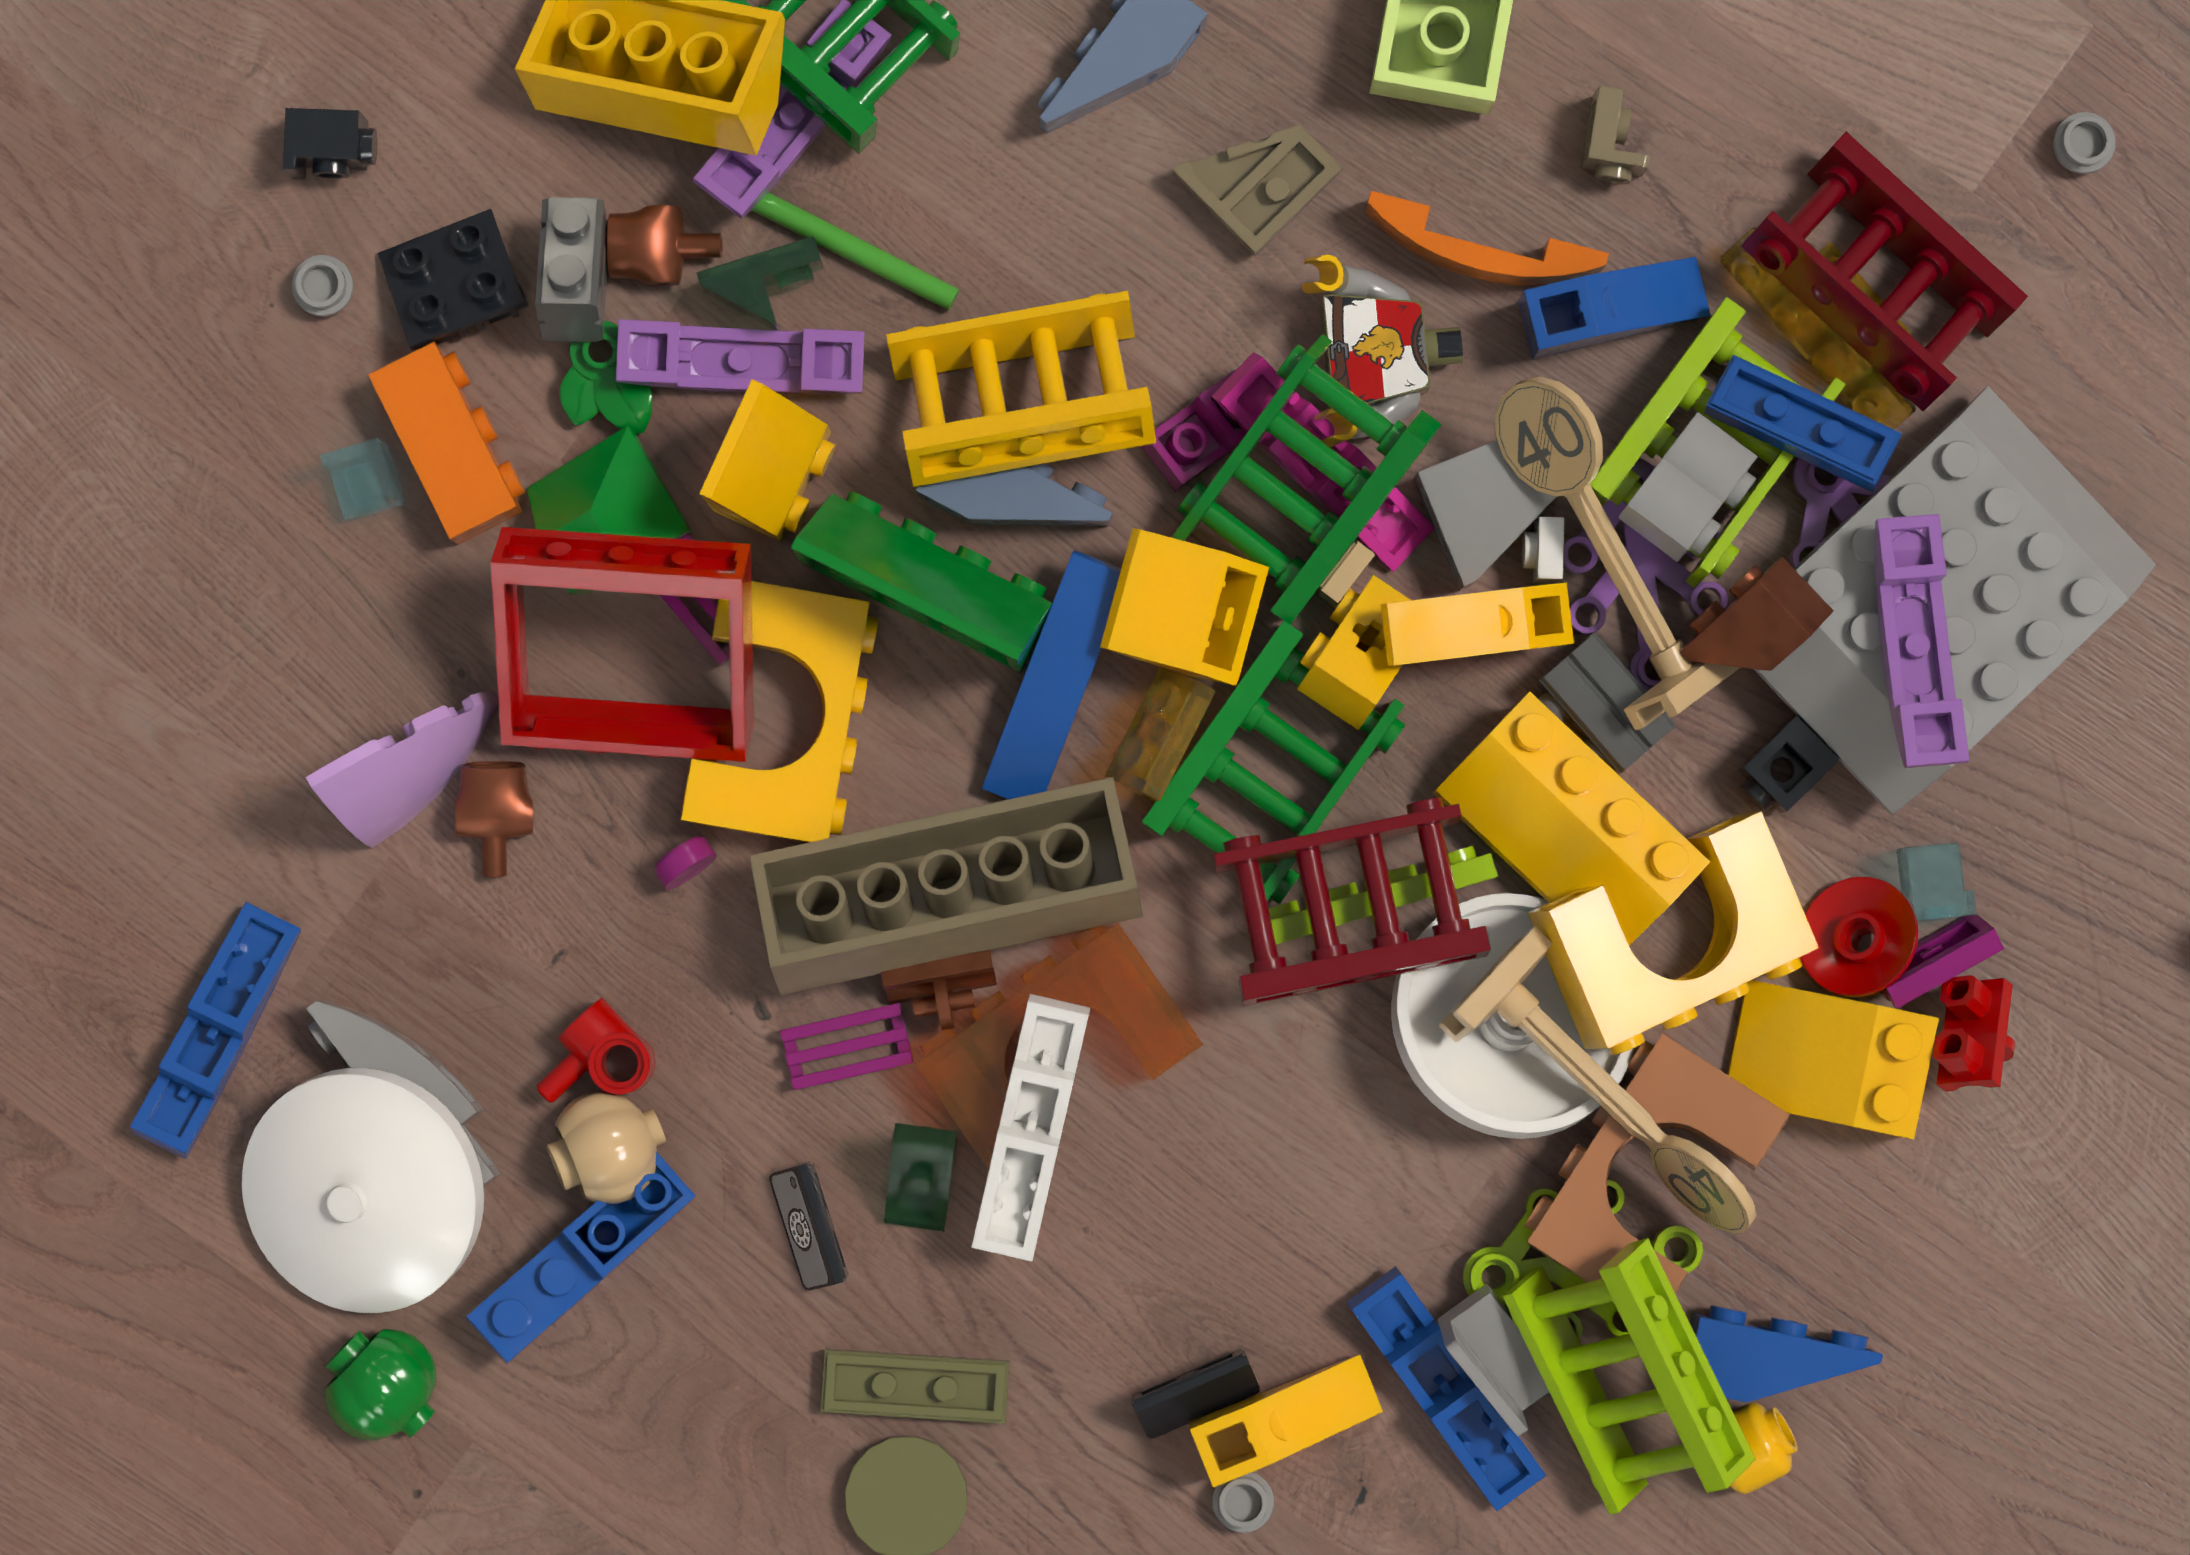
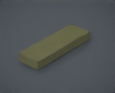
M826 1348L821 1412L1005 1424L1010 1360Z

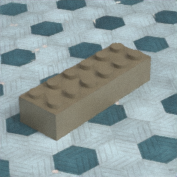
M1113 777L750 855L770 969L780 995L877 975L883 971L968 953L993 950L1143 917L1138 886Z

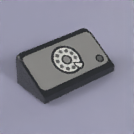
M808 1161L772 1173L769 1176V1181L802 1286L805 1290L810 1291L844 1282L849 1273L814 1163L811 1164Z

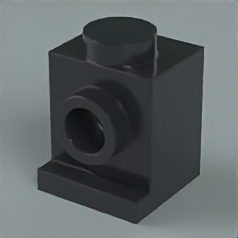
M285 108L283 170L292 179L305 180L306 168H312V175L316 177L343 179L349 177L350 169L366 170L367 165L376 164L378 149L377 131L375 128H368V120L359 110Z
M1797 716L1787 719L1737 769L1746 778L1739 787L1750 801L1763 812H1767L1774 806L1779 813H1784L1797 803L1840 759ZM1778 758L1787 761L1791 768V774L1784 782L1775 780L1770 773L1771 763Z

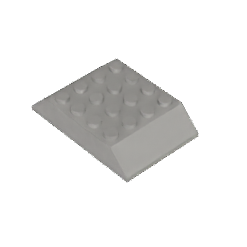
M1989 386L1984 388L1794 567L1797 573L1834 611L1811 637L1772 671L1754 669L1802 722L1840 759L1839 761L1890 815L1895 814L1955 764L1904 768L1890 710L1880 641L1875 576V521L1877 519L1931 514L1940 515L1947 576L1942 580L1955 696L1956 699H1962L1968 752L2126 603L2156 566L2152 559Z

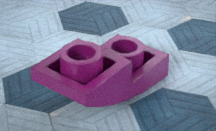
M1236 370L1201 393L1190 405L1155 429L1156 443L1141 446L1175 492L1235 449L1247 434L1211 397Z

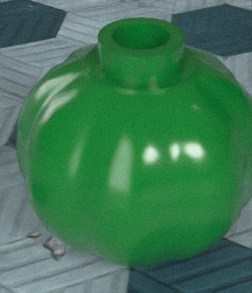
M381 1329L368 1339L358 1330L324 1366L334 1375L324 1388L327 1410L337 1426L352 1437L378 1441L403 1431L411 1438L435 1413V1410L428 1402L431 1399L437 1379L436 1366L429 1350L414 1335L400 1330Z

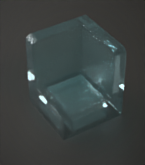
M379 438L320 455L323 468L331 474L344 520H355L406 504L390 448Z
M1957 843L1896 849L1901 892L1911 903L1916 921L1977 915L1974 890L1965 891L1961 853Z

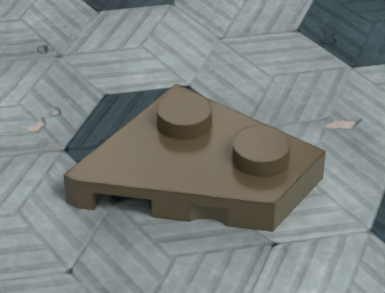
M1299 124L1274 132L1270 137L1258 141H1247L1228 147L1221 153L1193 162L1188 160L1179 163L1173 169L1172 174L1256 256L1341 173L1343 167Z

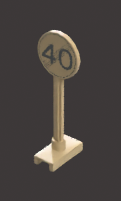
M1544 377L1524 379L1510 388L1501 396L1495 412V436L1504 459L1518 478L1536 491L1556 497L1565 496L1568 499L1652 652L1649 655V659L1661 682L1623 710L1635 731L1644 728L1665 711L1669 718L1678 715L1741 667L1688 661L1680 653L1685 647L1681 639L1675 640L1591 487V481L1596 478L1603 461V442L1595 416L1582 398L1563 383Z
M1534 926L1522 940L1519 939L1438 1026L1455 1042H1458L1483 1024L1495 1012L1499 1013L1513 1028L1519 1026L1631 1135L1642 1140L1651 1149L1650 1157L1654 1170L1662 1183L1681 1204L1697 1217L1717 1229L1732 1234L1745 1233L1757 1217L1755 1205L1744 1185L1729 1168L1711 1153L1690 1140L1665 1134L1657 1126L1651 1115L1537 1006L1540 1001L1522 985L1553 944Z

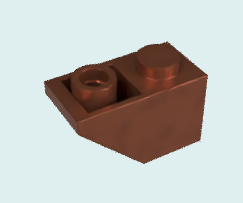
M1783 557L1779 558L1764 573L1755 564L1728 590L1735 597L1730 604L1723 608L1715 600L1689 625L1696 635L1680 653L1688 661L1772 671L1811 637L1834 610Z

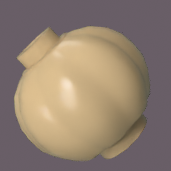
M595 1091L574 1099L564 1108L555 1123L559 1140L548 1144L547 1150L565 1191L578 1186L583 1198L594 1203L601 1201L608 1203V1205L620 1204L634 1198L635 1187L645 1175L655 1173L656 1147L666 1143V1138L653 1109L642 1113L640 1108H637L634 1103L623 1095ZM650 1181L642 1186L641 1192L649 1185Z

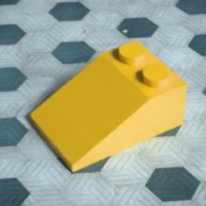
M751 379L699 494L715 513L779 542L782 541L786 530L796 534L810 505V500L802 497L811 475L813 474L820 478L823 476L836 447V444L827 441L831 434L828 424L766 385Z
M1754 980L1747 982L1750 992L1743 995L1727 1075L1786 1113L1914 1140L1939 1018Z

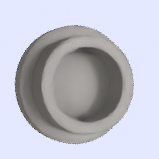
M2090 112L2073 114L2067 117L2055 131L2053 137L2054 154L2059 163L2071 172L2078 174L2096 172L2104 167L2113 156L2115 150L2114 132L2109 123L2097 114Z
M329 255L312 256L303 261L294 272L292 278L293 296L299 306L312 315L320 317L335 315L349 304L353 296L354 281L352 274L347 266L335 257Z
M1251 1472L1216 1486L1213 1491L1212 1505L1214 1513L1222 1525L1232 1531L1246 1533L1257 1530L1268 1521L1274 1507V1496L1269 1483L1258 1473Z

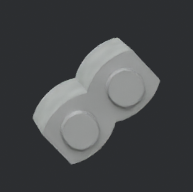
M1697 412L1618 518L1676 562L1682 558L1689 548L1700 555L1721 527V524L1712 517L1723 502L1735 508L1755 482L1756 478L1747 471L1758 456Z

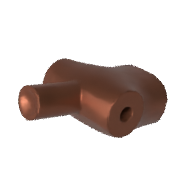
M651 205L643 207L638 211L609 214L607 225L608 273L611 278H627L640 281L646 285L655 286L680 285L684 258H722V234L684 233L681 207Z
M515 761L464 763L461 765L459 790L455 798V835L482 839V876L493 878L507 876V838L533 834V801L527 784L526 765Z

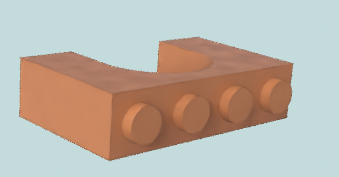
M1663 1033L1655 1046L1645 1040L1631 1059L1626 1070L1634 1078L1625 1091L1651 1115L1659 1128H1678L1695 1133L1753 1171L1757 1169L1789 1119L1790 1114ZM1602 1106L1592 1121L1593 1124L1601 1129L1590 1146L1586 1149L1578 1143L1558 1175L1567 1180L1554 1201L1544 1195L1524 1225L1533 1232L1527 1241L1529 1246L1585 1282L1601 1279L1599 1270L1628 1243L1639 1241L1617 1221L1610 1208L1607 1196V1182L1612 1163L1621 1149L1635 1136L1631 1135ZM1655 1251L1676 1294L1688 1276V1272Z

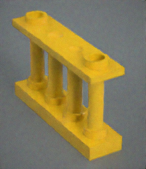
M1128 290L1111 294H1094L1083 299L928 327L918 326L906 331L886 334L895 381L913 378L921 428L902 431L913 487L1156 443L1148 386L1128 390L1118 340L1135 338ZM1094 345L1104 394L1067 401L1058 351ZM1034 356L1043 406L1006 412L997 362ZM973 367L982 417L946 423L937 373Z

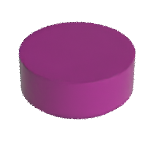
M697 836L685 841L663 856L656 863L654 873L666 890H672L705 870L716 859L717 855L705 837Z

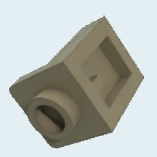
M1600 85L1591 100L1581 168L1595 170L1594 178L1600 181L1629 184L1631 183L1632 176L1641 177L1646 172L1650 156L1614 150L1615 144L1624 145L1626 142L1631 109L1621 107L1624 89Z

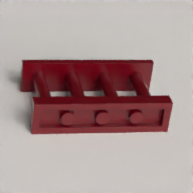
M1846 131L1807 173L1820 186L1787 223L1772 211L1744 241L1741 247L1755 259L1761 269L1773 275L1882 374L1900 395L1909 399L1923 412L1957 379L1943 363L1973 328L1976 327L1988 338L2018 309L2028 295ZM1839 203L1865 229L1832 264L1805 239ZM1885 245L1911 270L1878 306L1851 280L1875 253ZM1930 286L1955 308L1956 312L1927 345L1923 347L1897 321Z
M1431 798L1406 805V815L1261 844L1260 835L1245 836L1224 842L1225 852L1215 853L1213 857L1215 873L1218 874L1232 870L1236 872L1254 962L1249 964L1251 974L1239 976L1238 983L1243 1007L1487 957L1491 948L1486 926L1470 928L1469 919H1462L1442 828L1459 823L1462 816L1459 804L1444 807L1442 798ZM1418 833L1438 925L1432 927L1434 936L1409 941L1408 932H1401L1382 840ZM1357 845L1377 937L1371 939L1373 949L1348 954L1347 945L1340 944L1320 852ZM1296 858L1316 950L1310 951L1312 961L1287 966L1286 958L1279 957L1260 865Z

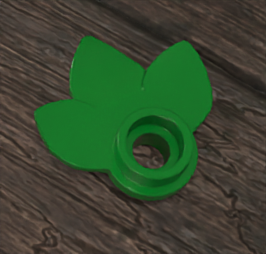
M604 320L603 339L611 345V357L603 363L595 362L588 353L591 342H570L569 356L572 367L560 384V402L566 415L575 426L587 422L600 411L617 428L622 429L630 425L636 434L644 433L652 413V392L650 387L656 386L616 382L618 326Z

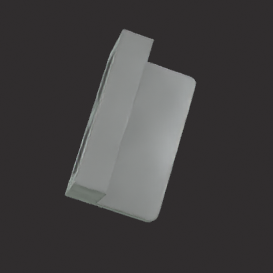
M1485 1284L1439 1317L1437 1321L1445 1347L1519 1437L1528 1430L1523 1410L1549 1393V1390L1518 1327L1514 1324L1509 1310L1488 1284Z

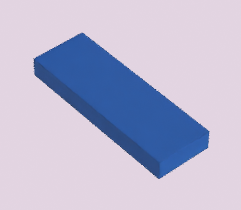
M1735 355L1732 356L1713 391L1704 413L1872 493L1902 433Z

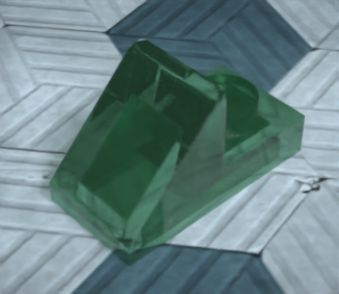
M812 236L696 273L699 283L706 294L761 324L780 331L767 286L778 283L780 291L798 288L815 280L813 272L825 268L815 238Z
M895 1123L884 1223L945 1231L958 1142L956 1138L957 1131Z

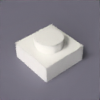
M1539 517L1534 522V531L1523 533L1522 567L1533 569L1532 583L1557 584L1563 579L1564 517Z

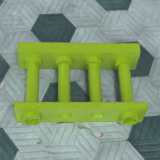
M1728 297L1724 299L1601 465L1596 478L1591 481V487L1602 507L1608 500H1611L1617 506L1621 502L1627 505L1642 486L1637 482L1640 476L1631 469L1643 452L1652 459L1656 454L1663 458L1677 440L1672 435L1675 429L1666 423L1677 406L1686 412L1690 408L1699 412L1769 464L1751 490L1746 492L1735 508L1723 502L1734 513L1718 536L1710 540L1700 555L1690 548L1688 549L1700 558L1685 580L1693 588L1709 573L1716 579H1719L1740 551L1739 548L1732 544V541L1794 457L1783 450L1704 414L1706 405L1713 392L1706 388L1709 382L1701 377L1700 374L1711 359L1722 365L1724 361L1729 363L1732 356L1735 355L1799 385L1740 341L1743 335L1734 328L1746 313V310ZM1835 377L1819 395L1834 401L1846 384Z
M1649 1238L1628 1243L1599 1270L1601 1279L1554 1291L1542 1266L1531 1270L1503 1295L1511 1318L1518 1327L1590 1474L1592 1484L1599 1492L1609 1515L1619 1513L1649 1484L1646 1479L1648 1477L1694 1468L1706 1492L1710 1493L1727 1489L1756 1460ZM1613 1302L1629 1334L1581 1346L1566 1314ZM1640 1357L1656 1389L1608 1400L1593 1368ZM1665 1412L1669 1414L1683 1444L1634 1455L1619 1423Z

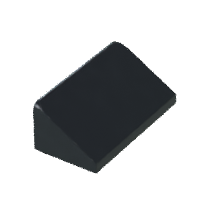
M1237 1350L1133 1395L1131 1400L1134 1411L1147 1437L1152 1439L1187 1425L1190 1421L1252 1397L1260 1392V1386L1245 1351Z

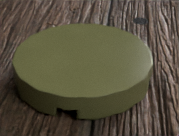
M891 1436L870 1446L854 1464L845 1488L846 1514L856 1535L874 1552L882 1555H929L942 1549L959 1531L967 1509V1481L957 1459L939 1443L918 1436Z

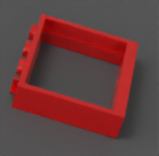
M501 527L490 562L501 745L534 747V749L583 750L594 754L611 752L646 755L652 758L681 757L707 759L713 762H717V760L746 762L754 727L751 544ZM523 585L729 600L731 709L529 695Z

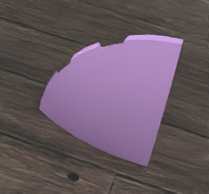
M484 691L472 694L462 701L464 708L457 712L454 707L440 706L414 718L404 725L402 730L407 736L406 739L398 743L394 741L392 735L379 740L373 739L305 778L336 818L365 845L374 848L406 826L434 801L461 770V765L467 761L484 735L499 704L498 699L493 691Z

